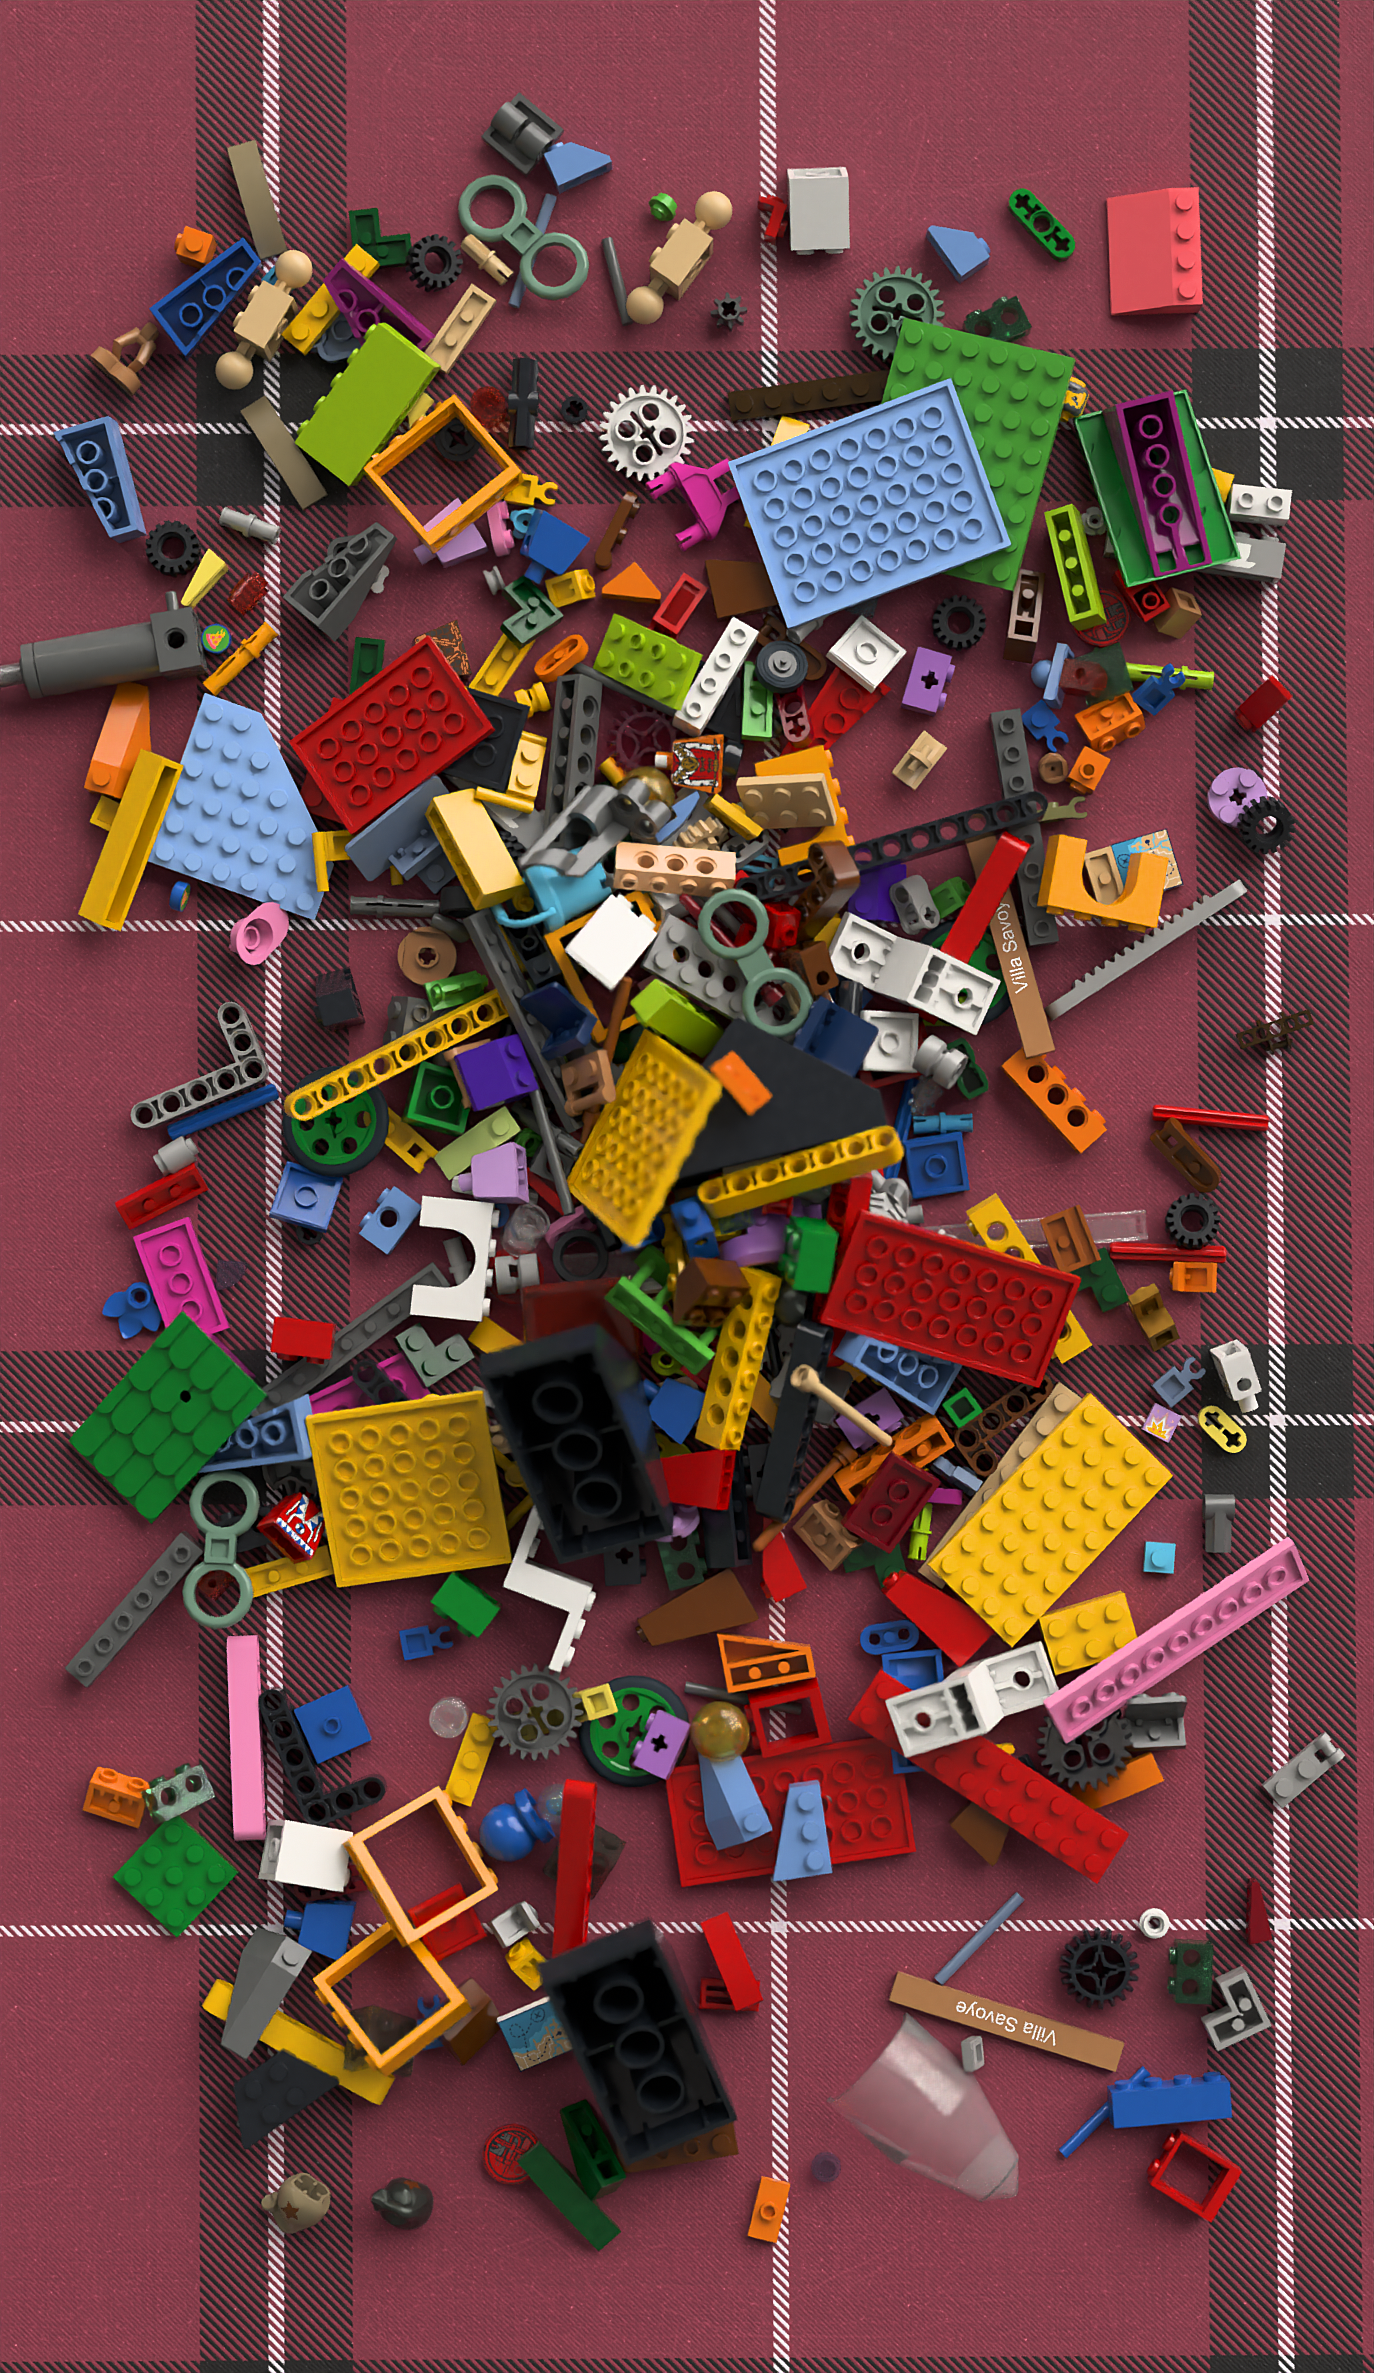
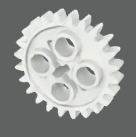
M640 385L639 394H636L632 388H629L628 398L621 393L617 395L620 402L619 405L612 401L608 404L613 412H603V417L609 421L599 425V428L606 430V434L600 436L599 440L607 441L608 445L601 449V451L611 452L612 455L608 458L607 462L610 463L615 460L618 462L615 469L616 472L624 467L627 469L626 478H629L635 472L637 481L640 482L643 475L647 474L650 482L654 479V473H657L658 476L665 473L664 469H667L669 464L674 462L684 464L680 455H689L691 453L684 446L694 442L692 438L686 436L687 433L694 430V427L686 426L685 422L692 417L691 415L682 416L681 412L685 409L686 405L683 404L678 407L675 405L678 398L677 395L669 400L666 398L667 389H664L658 395L655 385L651 387L649 393H646L644 385ZM645 405H652L656 408L657 417L655 420L649 421L643 417L642 409ZM630 412H635L645 429L651 428L653 430L650 436L662 450L663 454L661 456L657 454L648 438L643 440L640 438V434L643 431L630 416ZM627 422L632 425L634 429L632 437L624 438L619 434L618 427L620 423ZM668 429L673 432L674 442L671 445H665L660 441L659 434L661 430ZM644 446L649 449L651 457L648 462H641L637 459L636 449L638 447Z

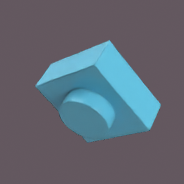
M1145 1541L1143 1571L1174 1574L1176 1544Z

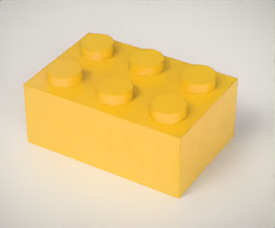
M1121 1590L1045 1612L1037 1620L1050 1666L1055 1675L1099 1663L1137 1638L1124 1592Z

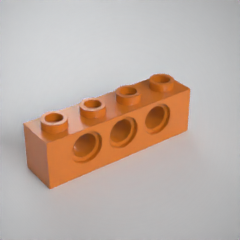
M1021 1047L999 1068L1078 1155L1081 1154L1107 1130L1103 1126L1106 1120L1097 1110L1090 1111L1083 1104L1086 1098L1077 1088L1074 1087L1071 1090L1064 1083L1066 1076L1057 1066L1054 1065L1051 1068L1044 1061V1058L1047 1057L1046 1054L1026 1059L1023 1047ZM1030 1067H1038L1042 1070L1043 1079L1041 1082L1034 1083L1029 1080L1028 1070ZM1052 1088L1060 1090L1063 1094V1100L1058 1105H1054L1048 1100L1047 1095ZM1071 1110L1079 1111L1082 1114L1083 1121L1078 1127L1070 1125L1067 1120L1068 1113Z
M925 1414L893 1435L890 1446L885 1447L879 1444L856 1459L851 1465L848 1464L833 1474L851 1505H853L890 1451L922 1468L955 1446L935 1414Z

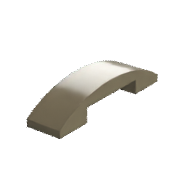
M253 140L228 147L230 161L259 259L265 260L283 254L287 251V247L256 141Z
M266 396L240 411L302 510L328 495Z

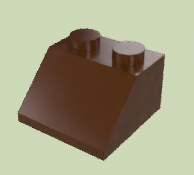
M472 1978L464 1980L457 1987L472 2011L437 2037L462 2066L500 2030L497 2018L501 2016L492 1999ZM446 1998L422 2023L450 2003V2000Z

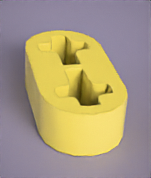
M1205 1406L1199 1411L1197 1416L1199 1426L1223 1450L1236 1453L1245 1447L1247 1441L1246 1434L1220 1408ZM1206 1412L1210 1414L1217 1412L1216 1421L1221 1425L1219 1429L1213 1424L1205 1425L1207 1418L1204 1415ZM1225 1429L1230 1434H1235L1236 1432L1239 1434L1237 1437L1238 1446L1230 1445L1228 1447L1226 1445L1228 1439L1222 1433Z

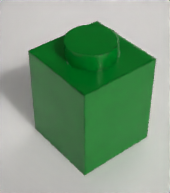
M966 1387L961 1388L940 1404L957 1428H961L983 1412Z

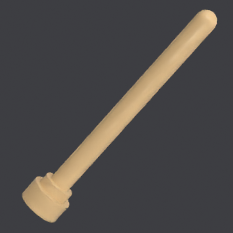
M802 1365L794 1371L791 1383L800 1391L813 1392L883 1446L888 1447L892 1444L891 1436L819 1382L817 1373L809 1366Z

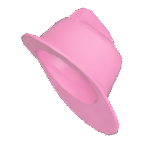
M274 902L263 903L257 907L247 918L240 919L234 924L231 929L229 949L239 954L240 958L247 964L257 965L262 963L281 944L287 935L289 917L286 910L281 909L280 904Z

